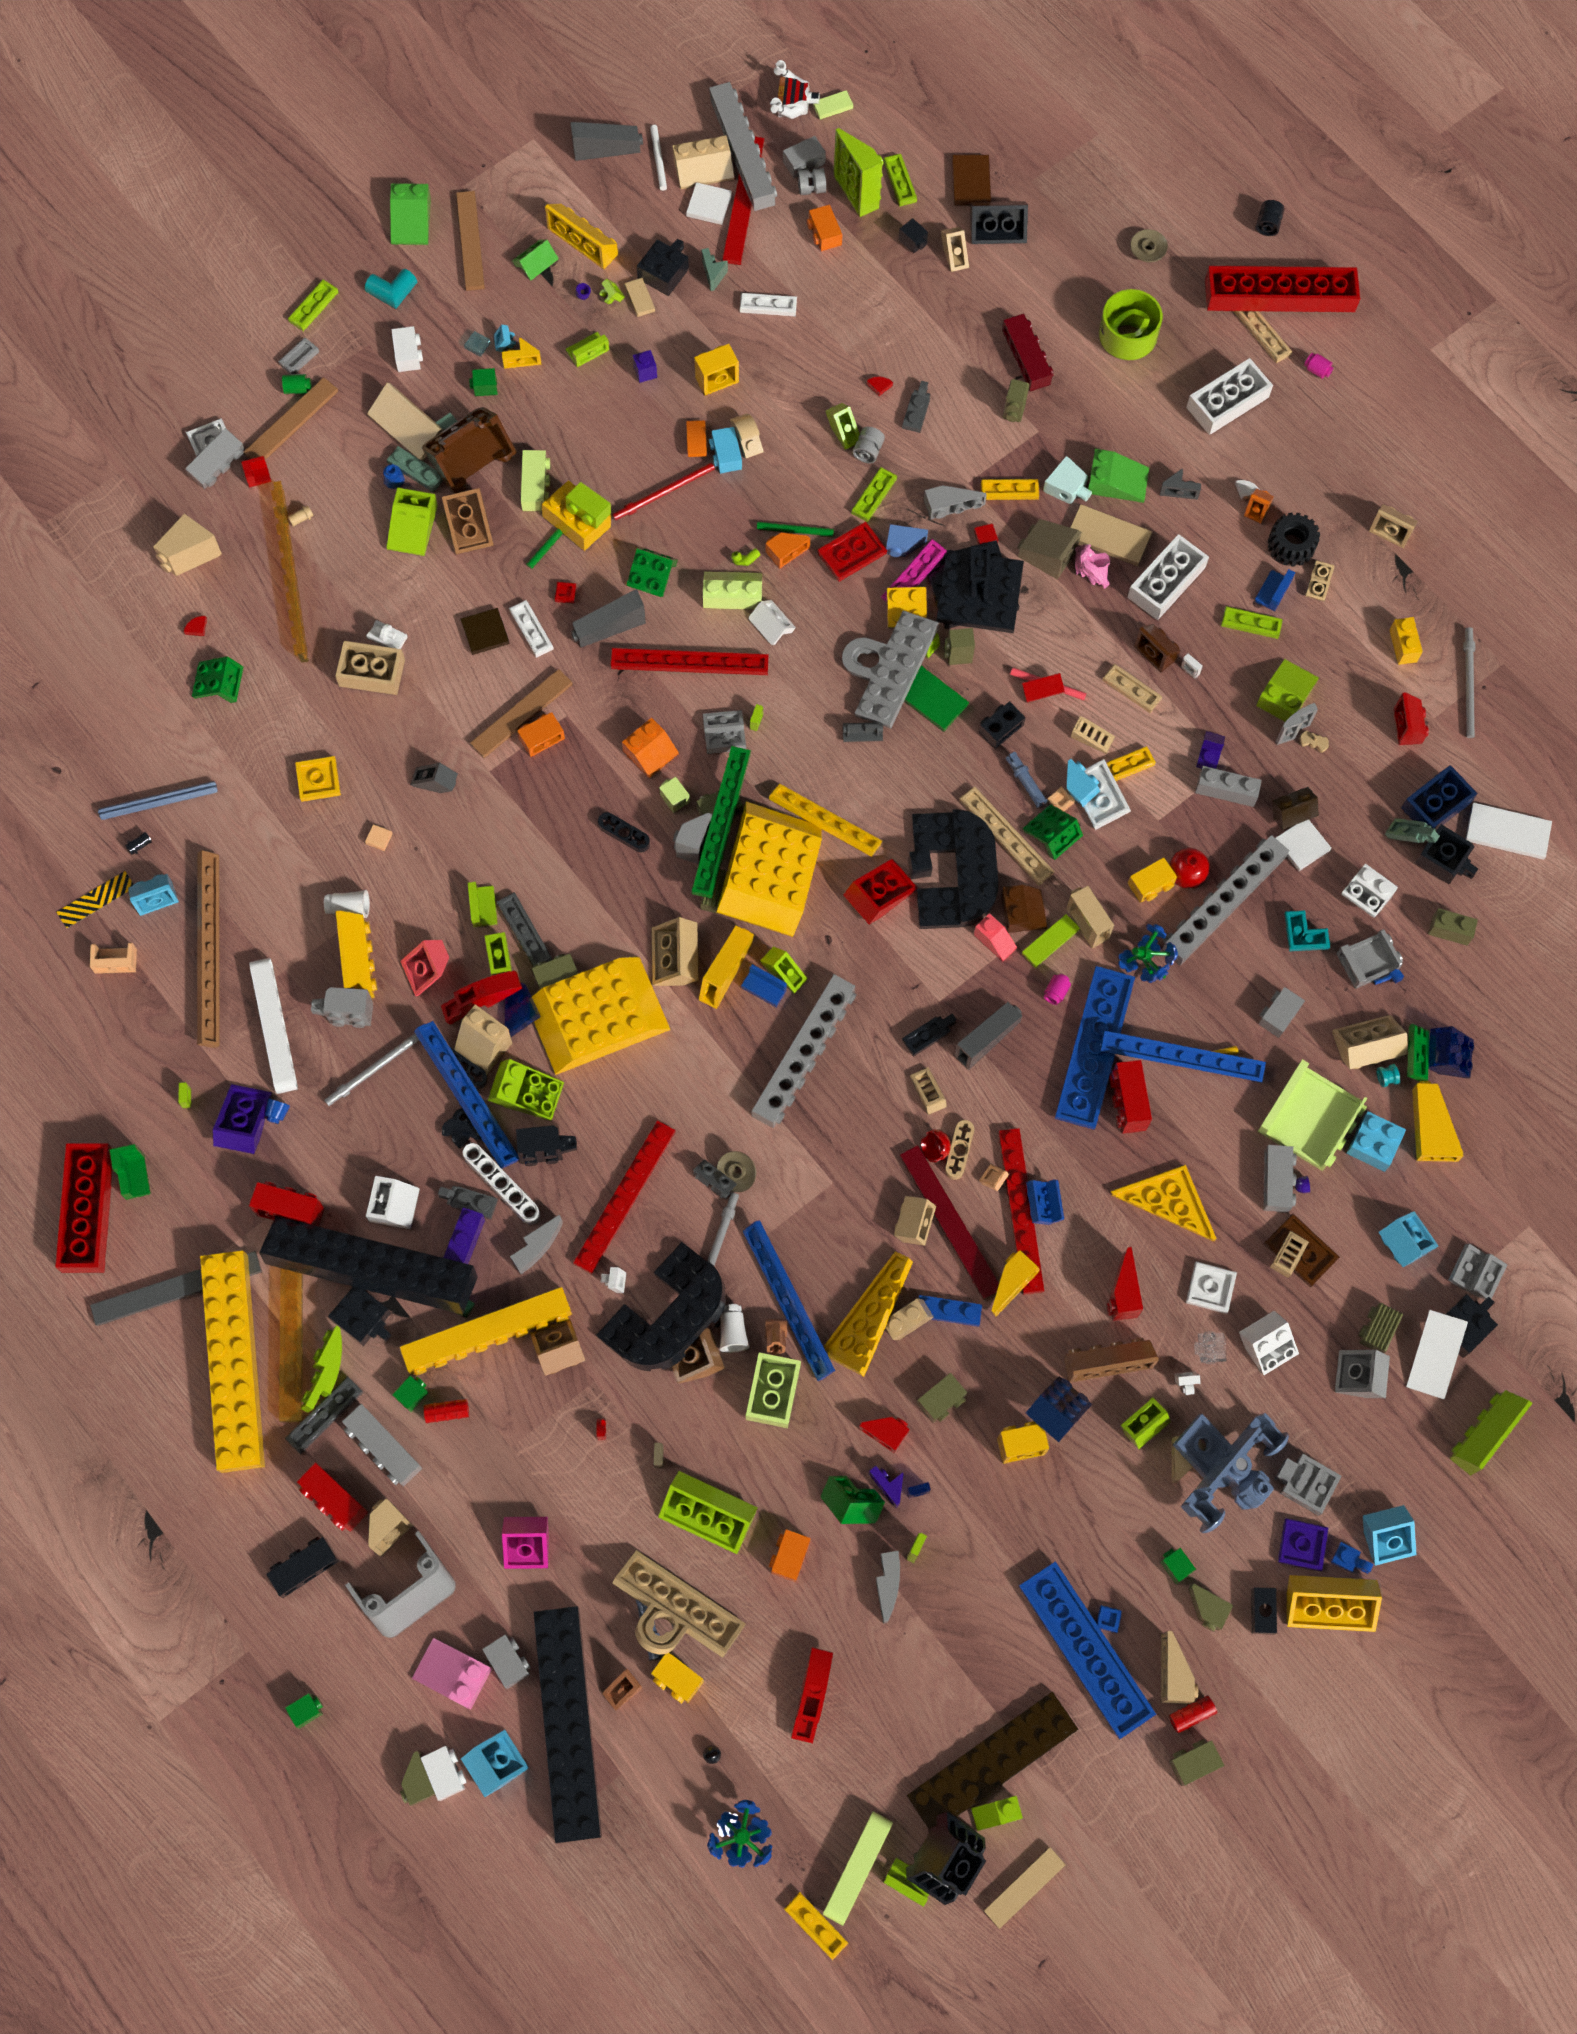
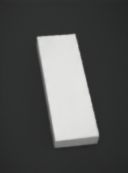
M741 293L740 313L796 316L797 297Z
M527 600L509 608L511 615L536 658L554 649Z

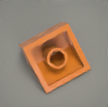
M652 717L622 741L623 752L648 778H651L679 754L665 730Z

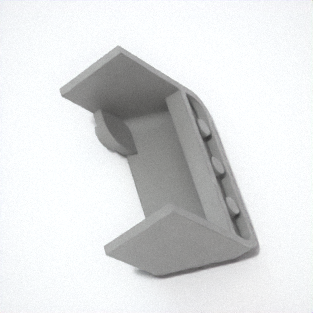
M419 1531L415 1534L427 1550L417 1562V1568L423 1577L386 1604L383 1598L377 1594L368 1595L363 1599L352 1584L347 1583L345 1585L378 1631L387 1638L396 1637L451 1596L456 1589L454 1578Z

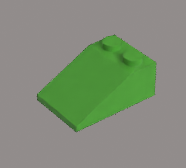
M391 184V244L428 245L431 206L428 184Z
M1095 449L1088 489L1092 491V495L1144 503L1149 467L1116 452Z

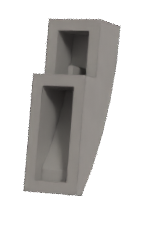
M560 1215L525 1236L524 1241L527 1246L510 1256L520 1274L531 1268L550 1248L563 1224Z
M899 1551L881 1553L880 1555L884 1576L876 1577L875 1580L883 1624L888 1623L898 1595L900 1582Z

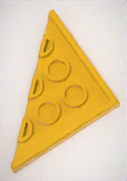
M1186 1165L1110 1192L1111 1196L1208 1240L1215 1241L1217 1239Z

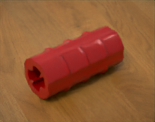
M467 1399L444 1401L423 1406L426 1423H438L440 1421L470 1416Z
M1207 1695L1191 1704H1187V1706L1181 1709H1177L1176 1712L1168 1715L1178 1734L1196 1724L1198 1725L1205 1719L1208 1720L1209 1717L1217 1714V1710L1212 1699Z

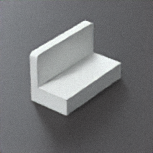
M772 600L761 601L749 616V620L771 645H775L783 634L792 633L796 628Z

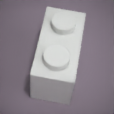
M414 326L391 329L398 372L421 369L420 362L423 361L422 350H418V345H421L420 335L415 333Z
M444 1746L421 1757L438 1801H442L465 1790L464 1784L467 1781L463 1771H458L455 1765L458 1759L454 1749L449 1750L448 1746Z

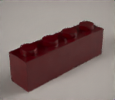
M1024 313L1003 320V335L1025 382L1029 383V391L1051 385L1054 372L1052 367L1048 366L1045 351H1041L1038 336L1034 335L1032 331L1031 321L1027 320Z

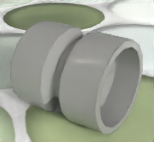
M824 168L813 169L812 172H809V170L797 172L800 196L810 195L812 191L816 194L826 193ZM808 178H812V186H809Z
M864 427L853 449L854 457L864 463H874L879 454V449H881L885 440L884 434L876 428Z

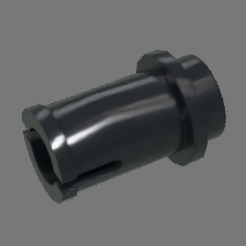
M144 832L131 842L128 840L125 847L131 855H137L138 851L151 844L152 840Z

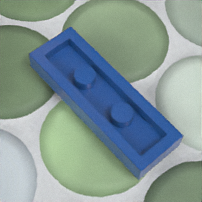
M919 1295L918 1299L924 1300L934 1316L931 1320L980 1326L982 1304Z

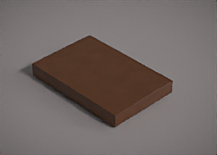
M953 155L954 206L970 205V202H991L989 155Z
M1292 1214L1264 1242V1245L1277 1255L1290 1231L1307 1240L1309 1243L1293 1272L1311 1288L1340 1257L1298 1217ZM1291 1238L1290 1242L1301 1248L1302 1244ZM1287 1246L1288 1250L1292 1251L1295 1254L1298 1253V1251ZM1285 1252L1283 1253V1255L1287 1258L1291 1259L1292 1261L1294 1260V1258L1290 1255L1286 1254ZM1280 1259V1260H1281L1282 1262H1284L1288 1267H1290V1264H1289V1263H1287V1262H1285L1284 1260Z

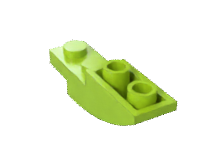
M337 1325L331 1330L328 1329L322 1338V1341L325 1343L321 1349H317L313 1356L315 1362L312 1367L319 1370V1372L316 1371L311 1379L313 1385L310 1391L306 1390L301 1399V1402H303L301 1409L307 1413L314 1409L320 1395L326 1398L331 1394L335 1385L342 1356L341 1330Z

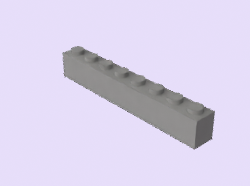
M730 82L710 87V101L723 134L727 136L731 154L754 211L774 206L777 191L775 186L771 185L772 180L769 171L766 172L764 158H760L759 145L754 143L753 130L748 128V118L743 116V106L741 102L738 103L737 101L738 94L736 89L732 88Z

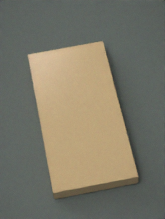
M386 383L367 413L421 461L426 457L422 446L443 431L437 423L391 383Z
M1080 505L1071 525V528L1082 532L1079 541L1080 545L1091 544V549L1106 553L1109 556L1135 566L1139 565L1152 535V531L1084 505Z

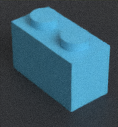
M734 427L713 430L712 438L709 439L710 449L715 452L713 462L715 467L718 466L719 473L742 470V458Z

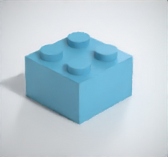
M1368 1111L1363 1116L1346 1154L1385 1172L1392 1163L1406 1129Z

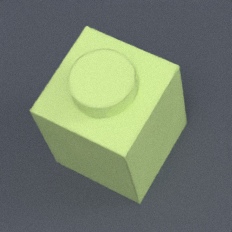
M676 777L671 780H665L659 787L660 796L673 813L690 803L688 792Z

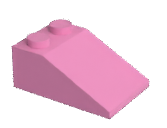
M433 1638L412 1679L471 1710L492 1668Z

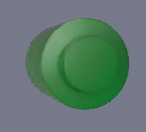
M306 374L282 375L284 394L307 393L308 389H311V379L307 378Z

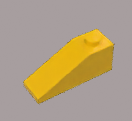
M1020 1250L1017 1253L1013 1252L1006 1259L1007 1264L1004 1267L991 1310L995 1317L1039 1272L1038 1266Z

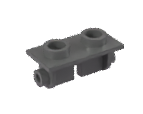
M874 722L843 723V742L883 741V724H879V722L877 724Z
M705 1159L693 1169L695 1179H698L706 1186L711 1184V1190L719 1195L720 1198L727 1199L731 1194L730 1191L737 1186L733 1180Z

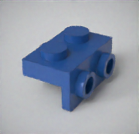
M1053 1179L1047 1182L1031 1180L1026 1182L1032 1223L1050 1225L1064 1220L1058 1180Z

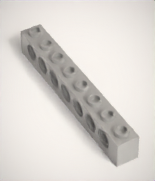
M1271 835L1267 840L1263 838L1256 846L1257 850L1254 853L1249 852L1243 859L1244 863L1241 866L1237 865L1230 872L1231 877L1228 880L1224 878L1217 885L1216 888L1218 890L1214 894L1210 892L1203 900L1205 903L1201 907L1197 905L1190 913L1191 917L1187 921L1183 919L1176 927L1178 930L1174 934H1168L1163 940L1165 944L1162 951L1164 952L1167 949L1168 942L1175 945L1178 951L1175 962L1179 966L1287 857L1290 850ZM1260 856L1267 857L1268 861H1263ZM1247 869L1253 870L1255 874H1249L1247 872ZM1233 883L1241 884L1242 888L1235 887ZM1220 896L1227 897L1229 901H1222ZM1207 910H1213L1216 915L1208 914ZM1193 924H1200L1202 929L1195 928ZM1180 937H1186L1189 942H1182Z
M835 974L833 975L754 1106L752 1117L772 1128L775 1127L776 1123L780 1124L782 1122L786 1106L790 1107L796 1097L794 1096L795 1091L803 1087L806 1081L804 1076L807 1071L811 1073L816 1064L814 1060L817 1055L821 1056L825 1050L826 1044L824 1043L827 1038L831 1039L836 1031L834 1026L837 1021L841 1022L847 1012L844 1010L847 1004L851 1005L857 995L855 993V985ZM839 998L842 1002L833 1004L831 999ZM822 1015H829L831 1020L823 1021L820 1017ZM817 1031L821 1036L813 1038L810 1034ZM804 1048H807L811 1051V1053L809 1055H803L800 1051ZM796 1065L801 1070L799 1072H792L790 1068ZM788 1083L791 1087L784 1090L780 1088V1084ZM778 1100L781 1104L777 1107H772L769 1102Z

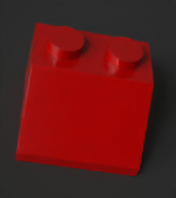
M1404 692L1393 709L1398 744H1422L1429 734L1428 725H1425L1424 720L1426 709L1422 707L1421 699Z

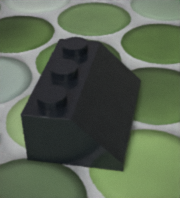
M1026 201L970 202L971 244L1027 243L1028 204Z

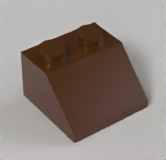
M1154 624L1143 626L1139 629L1134 647L1162 673L1178 659L1181 651L1179 646L1166 637L1165 632Z
M1026 885L1003 887L1001 899L1008 933L1047 929L1041 889Z

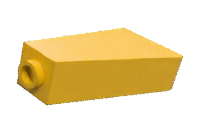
M735 926L703 977L699 1001L715 1009L718 1008L752 945L753 933L745 928Z
M1420 1081L1412 1089L1416 1161L1458 1162L1463 1157V1151L1439 1085L1431 1084V1081Z

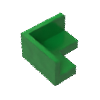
M135 1144L110 1149L112 1168L118 1174L121 1195L126 1200L150 1195L145 1155Z
M829 1476L821 1494V1499L840 1524L876 1523L885 1504V1501L875 1489H857L847 1476Z

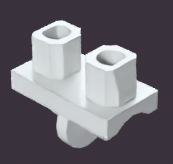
M378 620L374 622L372 629L366 635L368 639L384 647L401 649L407 639V634Z

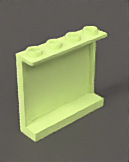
M1302 1059L1257 1132L1280 1146H1293V1153H1296L1298 1157L1323 1171L1326 1166H1332L1336 1159V1156H1334L1335 1151L1343 1148L1347 1141L1344 1139L1346 1133L1351 1134L1357 1124L1354 1122L1357 1115L1361 1117L1367 1106L1364 1103L1367 1098L1364 1097L1363 1100H1360L1307 1068L1309 1063Z

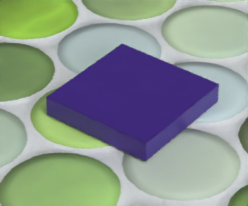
M1285 1518L1278 1562L1321 1572L1329 1528Z

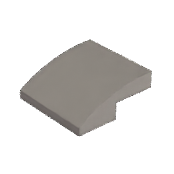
M1315 703L1300 709L1284 723L1275 741L1277 745L1294 740L1300 729L1311 725L1318 710Z
M742 710L703 714L707 754L730 752L731 746L746 749Z
M1465 1244L1448 1281L1484 1300L1487 1297L1492 1299L1507 1264L1492 1254H1485L1473 1245Z

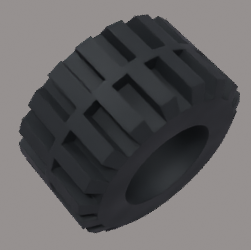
M1291 512L1287 516L1285 514L1282 515L1280 519L1275 521L1268 538V550L1271 551V556L1276 557L1277 562H1284L1283 565L1291 564V567H1295L1297 563L1299 566L1303 565L1304 561L1307 563L1313 557L1320 540L1318 525H1314L1315 521L1313 519L1309 520L1307 515L1301 516V513L1293 515ZM1285 536H1297L1303 543L1293 544Z

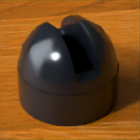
M714 1745L706 1747L703 1752L704 1760L709 1764L717 1763L721 1758L720 1749ZM717 1750L718 1755L707 1758L706 1754Z

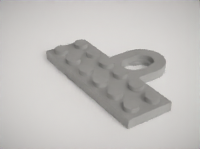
M903 611L887 644L869 638H857L845 647L842 661L847 671L854 676L869 681L855 711L857 717L876 724L879 722V724H883L885 727L892 728L939 628L938 622ZM863 653H876L880 657L877 665L871 668L864 667L862 663L857 661V658Z

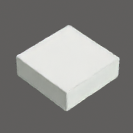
M1190 654L1183 658L1181 668L1193 678L1200 675L1203 667Z

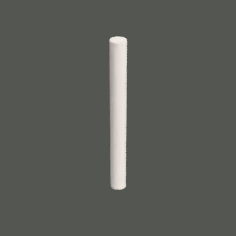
M651 125L650 130L660 190L664 191L667 189L658 128L657 125Z

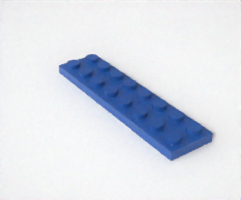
M1098 966L1095 967L1055 1119L1095 1130L1115 1054L1100 1051L1103 1031L1121 1034L1135 976Z
M1056 1561L1019 1585L1022 1593L1119 1740L1157 1715Z

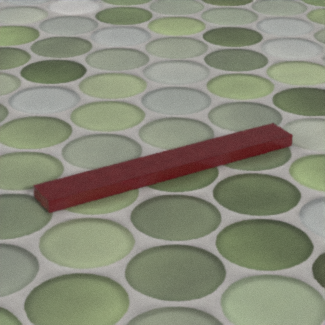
M917 1145L900 1154L899 1157L923 1198L928 1199L936 1206L934 1217L982 1299L985 1300L996 1294L999 1282L919 1146Z

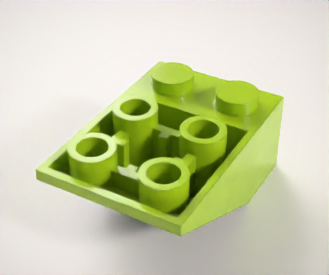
M397 488L392 507L387 550L425 556L438 507L435 494Z
M508 1059L500 1062L488 1101L511 1110L551 1121L564 1082Z

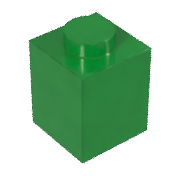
M495 368L472 370L473 377L469 378L470 389H474L475 397L498 395Z
M409 1376L393 1393V1397L408 1411L412 1412L428 1394L425 1389L427 1385L419 1377L414 1379Z
M1172 1547L1162 1555L1164 1560L1160 1564L1175 1584L1196 1570L1181 1548L1175 1551Z
M310 1693L285 1708L295 1727L299 1729L323 1715L321 1708H323L322 1702L317 1695L314 1697Z

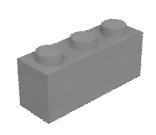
M225 428L185 468L186 472L205 490L207 487L215 484L220 473L224 474L230 468V463L234 459L238 460L243 455L244 446Z
M1203 766L1195 793L1254 807L1258 799L1262 780Z
M1268 1145L1264 1150L1263 1211L1289 1212L1296 1204V1194H1293V1186L1296 1185V1174L1293 1173V1166L1296 1165L1297 1155L1293 1153V1146Z

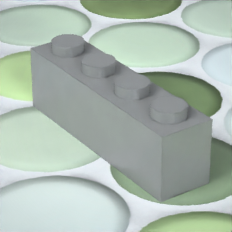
M362 1404L342 1421L346 1426L343 1430L352 1439L355 1436L359 1439L360 1443L358 1446L366 1454L371 1452L375 1456L372 1461L381 1470L385 1467L390 1472L387 1477L395 1485L400 1483L404 1487L423 1469Z

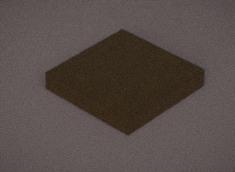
M498 608L461 618L472 655L510 644Z

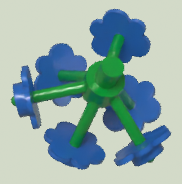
M1150 924L1146 925L1147 930L1152 932V935H1144L1142 941L1138 942V948L1134 947L1132 953L1130 950H1124L1123 953L1118 955L1120 960L1118 962L1119 967L1125 969L1128 973L1138 968L1137 959L1143 961L1146 968L1142 970L1143 974L1140 976V979L1148 981V983L1165 979L1169 973V965H1173L1178 956V951L1171 942L1167 943L1165 952L1160 951L1161 947L1157 944L1158 939L1156 936L1165 939L1167 934L1157 924L1153 926ZM1154 956H1165V963L1167 965L1164 967L1157 966L1151 958Z
M739 1801L738 1804H734V1807L738 1812L744 1813L742 1824L738 1820L736 1813L731 1814L728 1811L722 1813L721 1819L716 1822V1825L719 1827L718 1834L722 1837L728 1835L732 1838L720 1842L714 1833H710V1839L707 1843L708 1850L711 1855L720 1860L722 1858L721 1855H723L722 1847L736 1842L731 1845L730 1850H727L726 1856L729 1858L728 1864L735 1867L738 1865L742 1868L752 1860V1854L748 1852V1847L744 1845L747 1844L758 1854L755 1857L753 1866L765 1865L772 1857L771 1849L773 1846L771 1844L766 1845L760 1850L752 1842L759 1841L761 1844L765 1843L766 1838L771 1836L772 1831L768 1827L767 1820H761L759 1817L752 1819L747 1831L748 1814L759 1813L761 1809L756 1807L753 1801Z

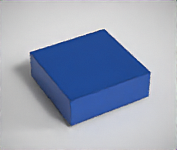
M1100 1605L1096 1621L1097 1625L1102 1630L1118 1633L1122 1611Z

